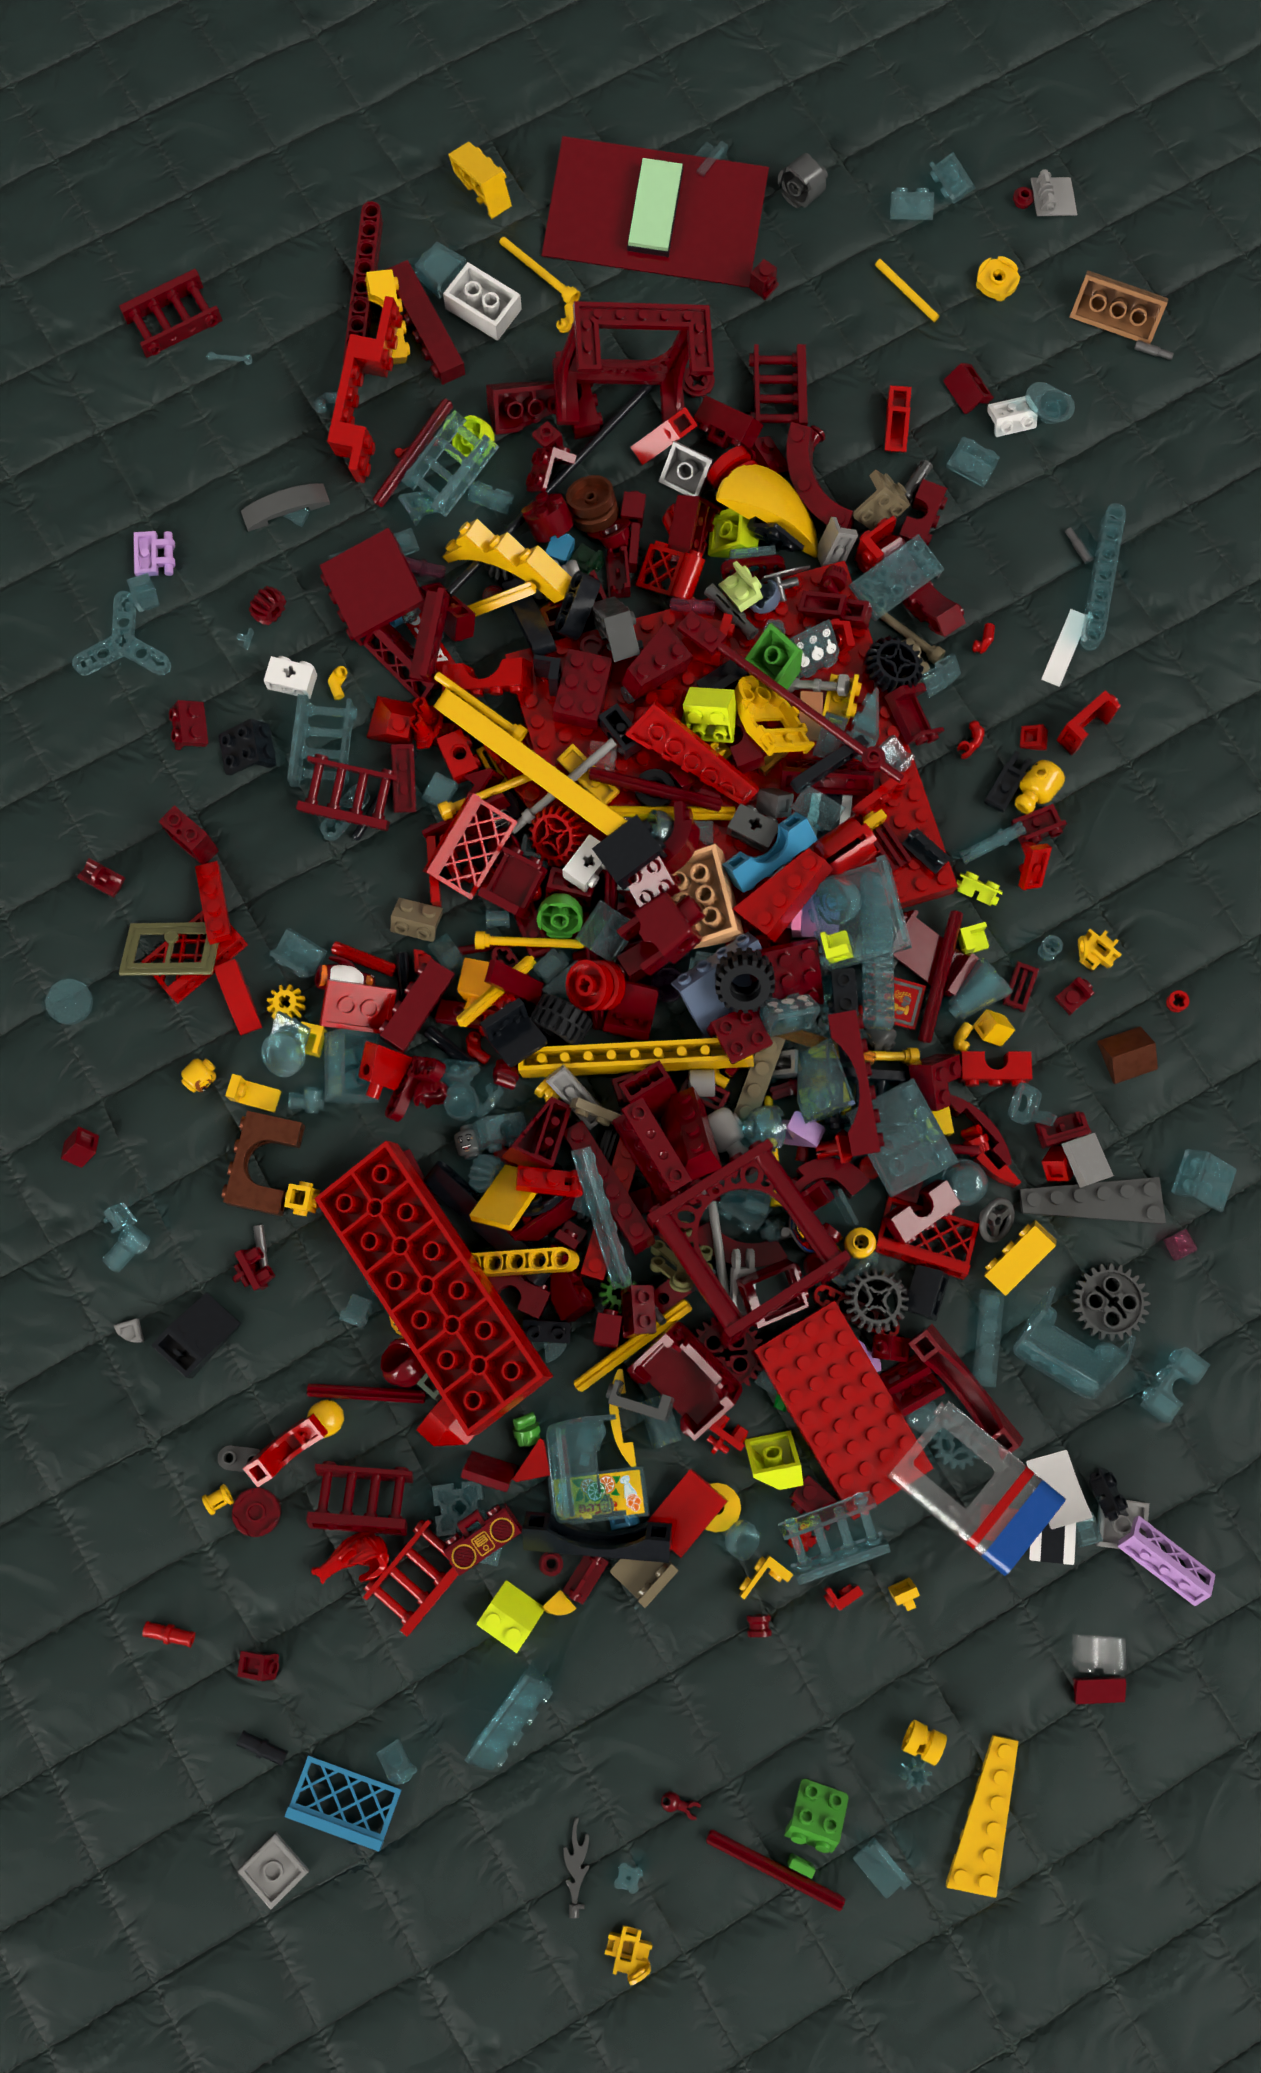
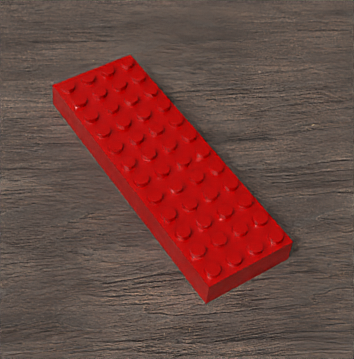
M386 1140L314 1198L467 1436L479 1435L553 1377L398 1143Z

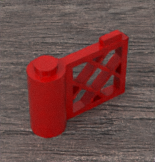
M657 540L655 544L650 543L636 586L691 603L706 561L702 558L703 554L694 550H690V553H683L667 548V543ZM655 551H660L662 559L654 564L653 557ZM675 556L679 557L677 565L671 569L669 560ZM665 564L667 572L659 577L656 569ZM652 572L655 580L649 584H644L647 575ZM670 577L669 589L664 590L661 582Z

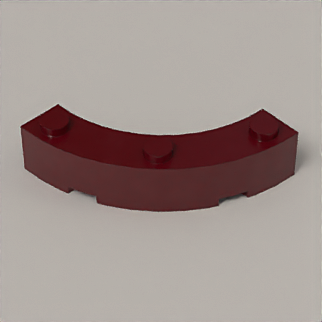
M791 422L787 438V463L797 494L806 507L826 526L831 517H836L840 528L852 529L855 521L852 515L853 511L831 500L822 490L815 475L812 463L815 431L812 427Z
M890 534L876 543L884 553L879 568L880 571H886L892 581L889 583L892 590L921 623L926 621L929 623L928 626L931 631L943 637L966 623L963 617V608L958 603L943 596L934 588L933 583L928 578H925L908 553L907 544L902 537Z

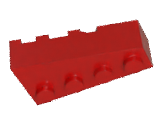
M808 848L736 905L733 910L775 943L832 872L833 868L825 859Z

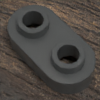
M233 1445L225 1446L218 1454V1463L225 1470L245 1472L243 1467L250 1461L252 1456H256L261 1450ZM228 1453L233 1455V1461L230 1463L226 1460Z

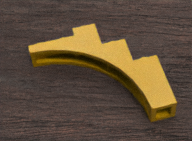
M478 519L470 523L468 521L465 522L459 529L460 535L458 538L450 540L445 547L447 551L443 558L448 563L457 560H473L497 566L526 582L532 581L536 585V589L553 603L564 599L572 579L540 546L537 545L531 549H525L508 532L500 536L498 534L494 535Z

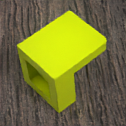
M986 922L960 929L957 939L963 954L975 953L989 948L984 931L987 927Z
M844 930L830 935L825 931L820 933L826 959L831 964L854 957L847 931Z

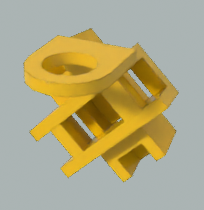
M1089 929L1086 935H1082L1077 939L1079 962L1091 972L1100 963L1106 968L1112 967L1113 962L1122 955L1114 948L1119 940L1115 939L1112 941L1106 936L1108 933L1106 930L1099 936L1092 929Z
M623 1925L621 1934L609 1933L605 1955L615 1957L613 1974L616 1975L617 1971L628 1974L629 1984L634 1985L651 1972L648 1956L653 1945L649 1941L640 1939L641 1929Z

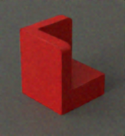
M1052 1146L1041 1161L1047 1181H1069L1074 1173L1063 1147Z

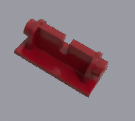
M584 1556L562 1592L569 1595L568 1597L572 1600L578 1601L583 1605L609 1562L602 1557Z

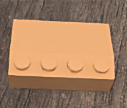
M716 844L695 850L690 860L681 869L672 874L673 876L677 875L681 881L678 884L681 892L672 897L679 902L687 895H691L706 916L695 925L702 939L693 949L724 944L744 934L740 916L733 910L737 903L731 880L722 866L726 862L724 853Z

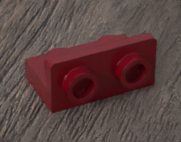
M630 1285L620 1290L623 1338H634L641 1334H655L654 1287L652 1285Z
M809 1475L804 1478L803 1486H798L789 1496L793 1501L790 1505L800 1514L805 1511L811 1517L809 1522L819 1531L822 1528L828 1531L832 1523L845 1509Z

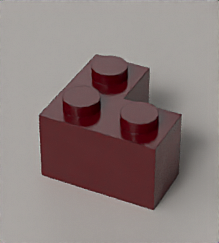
M934 1054L909 1064L914 1110L939 1111L951 1106L948 1083L962 1077L959 1054Z

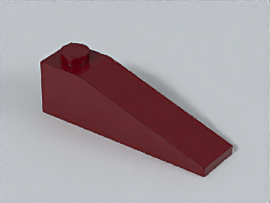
M554 381L510 382L486 385L487 407L496 435L523 430V427L532 423L535 424L546 416L556 414Z

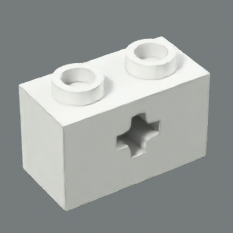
M271 656L264 677V683L269 690L310 699L317 673L314 666L308 662L300 661L298 663L284 656H279L278 658Z
M590 834L562 870L563 878L584 892L589 887L593 888L600 878L598 875L603 869L606 871L605 866L592 850L600 841Z

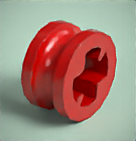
M1176 990L1167 997L1166 1006L1170 1011L1179 1013L1188 1007L1189 997L1184 991ZM1174 996H1176V999L1179 997L1182 999L1180 1003L1182 1007H1179V1004L1177 1006L1174 1005Z

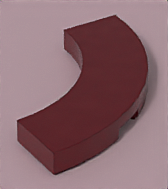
M709 1221L698 1228V1243L700 1247L703 1245L711 1247L713 1250L712 1256L715 1257ZM721 1233L725 1263L732 1265L731 1254L733 1249L740 1250L741 1267H746L745 1254L747 1249L755 1251V1267L769 1266L787 1258L776 1237L760 1243H742L732 1240Z

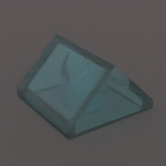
M600 900L575 939L604 959L615 962L616 957L620 955L628 943L616 930L630 921V919Z

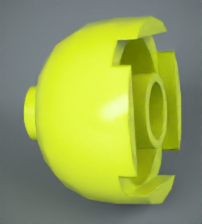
M468 415L461 420L463 423L460 428L456 427L454 430L452 448L457 452L459 458L478 462L485 459L491 453L495 436L493 429L486 421L477 416Z

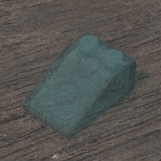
M831 1038L798 1054L797 1103L805 1124L827 1119L856 1104Z

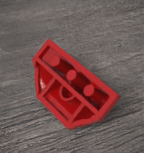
M443 1398L416 1429L433 1446L467 1445L475 1436L466 1435Z

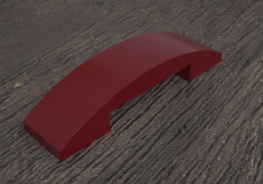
M951 1095V1106H949L951 1114L956 1118L963 1112L974 1125H981L983 1134L987 1133L989 1141L994 1146L988 1152L990 1156L1001 1167L1005 1164L1007 1166L1011 1165L1012 1161L1008 1147L993 1122L971 1103Z

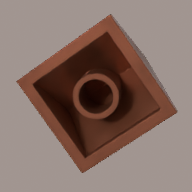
M1141 1026L1097 1041L1114 1084L1158 1069L1156 1043Z

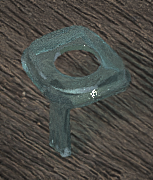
M1019 1083L1008 1109V1115L1011 1120L1022 1125L1037 1122L1053 1126L1057 1115L1051 1114L1048 1111H1039L1038 1108L1042 1099L1040 1090L1029 1084ZM1024 1094L1027 1097V1106L1024 1111L1020 1112L1018 1109Z

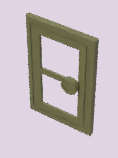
M205 922L130 923L119 976L212 975L219 943L210 945L206 936L201 962L170 963L174 943L179 939L178 934H207ZM141 935H164L165 941L169 944L165 963H134Z

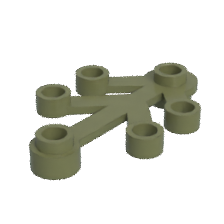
M681 1229L683 1233L686 1231L687 1237L691 1236V1229ZM655 1240L656 1243L651 1246L650 1251L656 1257L651 1259L650 1269L653 1272H662L670 1279L669 1284L671 1288L675 1291H690L694 1283L675 1254L666 1247L663 1241ZM706 1245L701 1246L700 1251L705 1261L711 1260L712 1248ZM662 1255L664 1258H666L675 1267H677V1271L673 1270L671 1267L665 1264V1260L662 1257L658 1256ZM707 1262L711 1270H713V1266Z

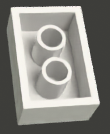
M467 262L443 293L445 309L496 341L499 340L522 310L519 293Z

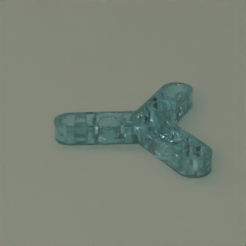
M120 591L114 596L112 636L78 653L72 659V665L78 674L89 675L123 656L158 675H165L170 671L171 662L167 655L135 638L136 601L130 592ZM126 598L129 601L125 604V609L127 612L124 611V607L121 604V602H124V599ZM122 618L130 620L126 627H119L118 623ZM121 634H124V639H125L126 642H127V643H124L123 647H120V645L118 644V643H122V635H121ZM139 649L147 650V655L144 658L136 657V652ZM100 650H109L106 658H98L97 655ZM93 655L97 662L94 663L90 656ZM152 657L158 662L163 660L164 666L159 665L157 667L156 663L152 661ZM83 660L86 662L85 668H83L80 663Z

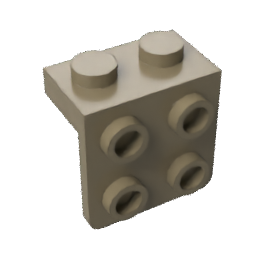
M878 470L869 475L877 490L852 514L854 519L870 530H874L877 524L884 518L889 519L892 516L897 518L910 506L905 496L907 493L906 489L899 482L895 484L887 473L883 475Z

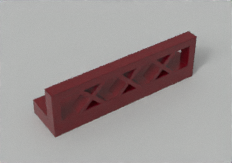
M438 587L437 592L427 590L409 674L411 680L433 682L450 601V595L445 588Z
M390 623L368 634L362 642L415 698L420 697L421 700V697H424L427 701L434 689L442 688V684L433 677L432 683L421 681L427 687L424 693L421 694L418 691L417 680L404 677L402 666H406L410 672L415 648ZM374 636L380 641V649H377L371 643ZM387 651H391L394 654L395 664L388 660Z
M782 758L781 790L795 792L790 785L791 781L821 760ZM848 761L803 792L868 796L873 791L874 771L865 769L862 762Z

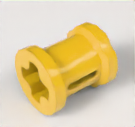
M224 1484L207 1496L205 1494L202 1496L203 1504L211 1516L216 1514V1510L226 1504L231 1505L234 1503L229 1489Z

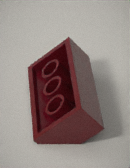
M692 1086L671 1096L660 1121L665 1136L692 1181L721 1169L722 1165L705 1105L694 1087Z

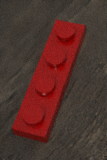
M218 861L195 866L208 942L211 945L233 939Z

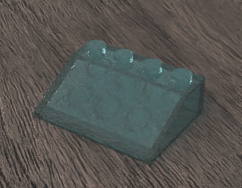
M914 1078L872 1100L873 1108L879 1110L881 1123H876L878 1133H883L885 1146L880 1147L881 1152L871 1153L868 1156L890 1198L959 1162ZM858 1107L846 1113L851 1124L854 1123Z
M529 1665L472 1744L464 1761L491 1771L496 1765L501 1767L509 1756L506 1750L511 1744L516 1746L524 1733L521 1732L523 1726L526 1723L531 1725L539 1712L536 1711V1708L540 1702L545 1704L554 1691L550 1689L553 1682Z

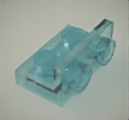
M962 437L946 467L984 488L996 469L1000 457L994 451L978 445L973 439Z

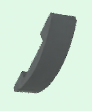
M323 483L306 484L265 496L241 510L249 532L269 525L268 520L307 507L312 511L330 505V501Z

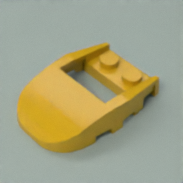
M744 676L739 680L734 691L738 715L746 732L768 756H772L773 753L803 751L804 754H807L815 746L814 741H809L806 736L808 728L805 723L800 722L798 718L799 710L796 707H791L785 699L753 676ZM781 721L785 728L765 729L763 725L758 726L756 722Z

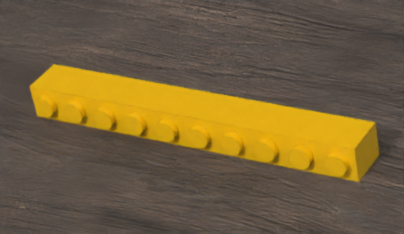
M718 1038L547 1046L518 1063V1071L522 1078L548 1077L564 1064L574 1076L639 1073L659 1060L666 1071L754 1067V1054L735 1064H731Z

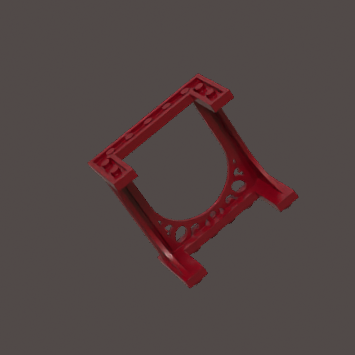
M574 301L573 324L560 358H554L552 362L557 425L579 424L577 383L660 385L662 423L684 408L683 376L688 359L690 375H713L714 373L710 305ZM599 328L679 330L671 348L656 358L650 360L601 359Z
M769 1139L763 1142L761 1140L754 1142L749 1146V1151L743 1155L741 1152L735 1154L729 1159L730 1163L710 1173V1176L703 1180L701 1178L694 1180L690 1183L689 1189L683 1193L681 1190L675 1192L669 1197V1202L664 1205L659 1203L649 1210L650 1214L647 1215V1225L654 1236L658 1235L670 1247L723 1326L724 1331L719 1342L724 1350L745 1337L748 1328L818 1282L824 1285L841 1274L851 1259L846 1250L841 1252L772 1153L773 1144ZM757 1171V1180L754 1183H748L745 1173L747 1176H750ZM738 1173H740L741 1181L737 1184L732 1183L731 1178L735 1180ZM764 1175L767 1178L765 1182L770 1184L767 1187L761 1185ZM717 1188L719 1193L714 1194L712 1190ZM750 1189L773 1197L783 1206L823 1265L743 1317L700 1251L698 1226L704 1211L716 1198L730 1191ZM697 1201H700L702 1204L698 1209L690 1206L697 1204ZM681 1211L691 1212L695 1216V1220L691 1223H684L678 1219V1213ZM681 1229H691L693 1233L690 1237H687L686 1231L683 1233Z

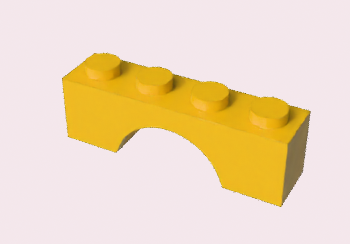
M392 269L366 272L365 281L369 301L383 308L385 296L394 297L399 307V312H403L401 298L397 299L396 291L399 290L398 278L393 276ZM405 320L402 321L401 328L397 330L398 345L396 350L393 349V365L406 363L407 356L410 355L409 343L404 340V334H406Z

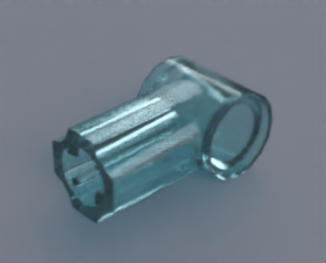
M128 1224L121 1231L117 1243L102 1260L108 1268L114 1272H120L135 1254H141L148 1247L151 1237L134 1225Z

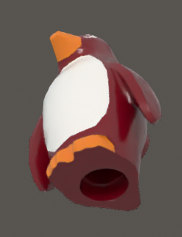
M330 956L329 959L338 964L319 965L314 979L316 987L322 990L326 988L327 979L368 985L376 984L374 976L358 970L353 963L337 956Z

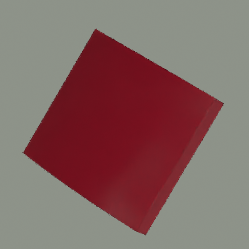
M917 1354L908 1358V1363L901 1362L879 1375L904 1417L945 1394L941 1383Z

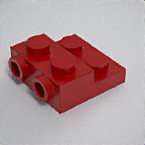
M652 690L648 692L643 707H636L632 724L655 700L681 721L684 712L683 703L687 692L685 690Z

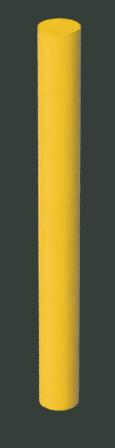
M879 259L875 263V266L933 322L938 320L940 315L885 262Z

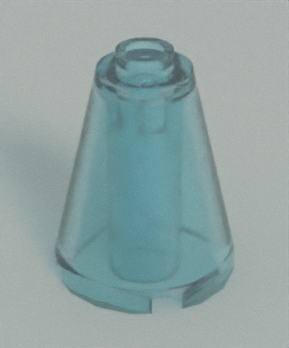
M982 958L969 973L956 995L952 996L948 1001L950 1005L948 1011L956 1019L958 1017L965 1019L1009 996L1013 990L1003 977L999 976L996 969L985 958Z

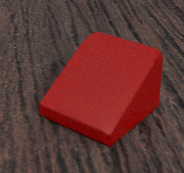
M1043 724L1021 726L1020 748L1046 750L1047 728Z

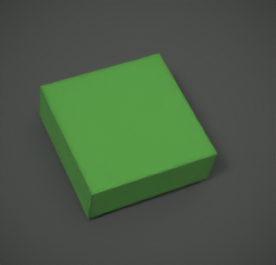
M793 1853L790 1854L787 1860L789 1868L812 1879L816 1871L813 1863Z

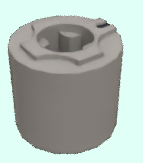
M714 1069L688 1070V1088L693 1086L699 1097H715Z

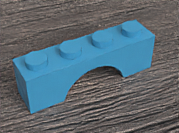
M795 812L778 824L776 842L767 853L751 857L740 851L723 863L722 866L733 886L744 893L753 889L764 878L771 876L782 865L791 862L793 857L810 848L818 839L808 819Z

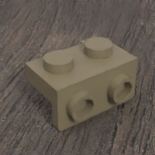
M399 897L391 914L390 931L434 942L443 908Z

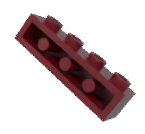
M430 959L428 964L424 962L417 972L420 976L415 983L412 981L409 983L404 991L407 994L402 1002L398 1000L391 1011L394 1015L390 1021L386 1019L379 1029V1032H381L380 1040L402 1054L405 1053L454 979L455 973L433 959Z

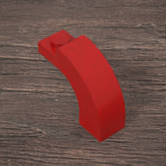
M313 1413L306 1419H301L270 1442L243 1467V1470L254 1484L259 1487L272 1479L295 1456L324 1438L328 1431Z

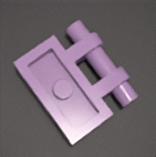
M156 531L134 532V573L136 577L158 576V567H164L165 575H173V568L175 567V559L173 558L175 541L173 540L172 532H164V539H158ZM158 549H164V557H158Z

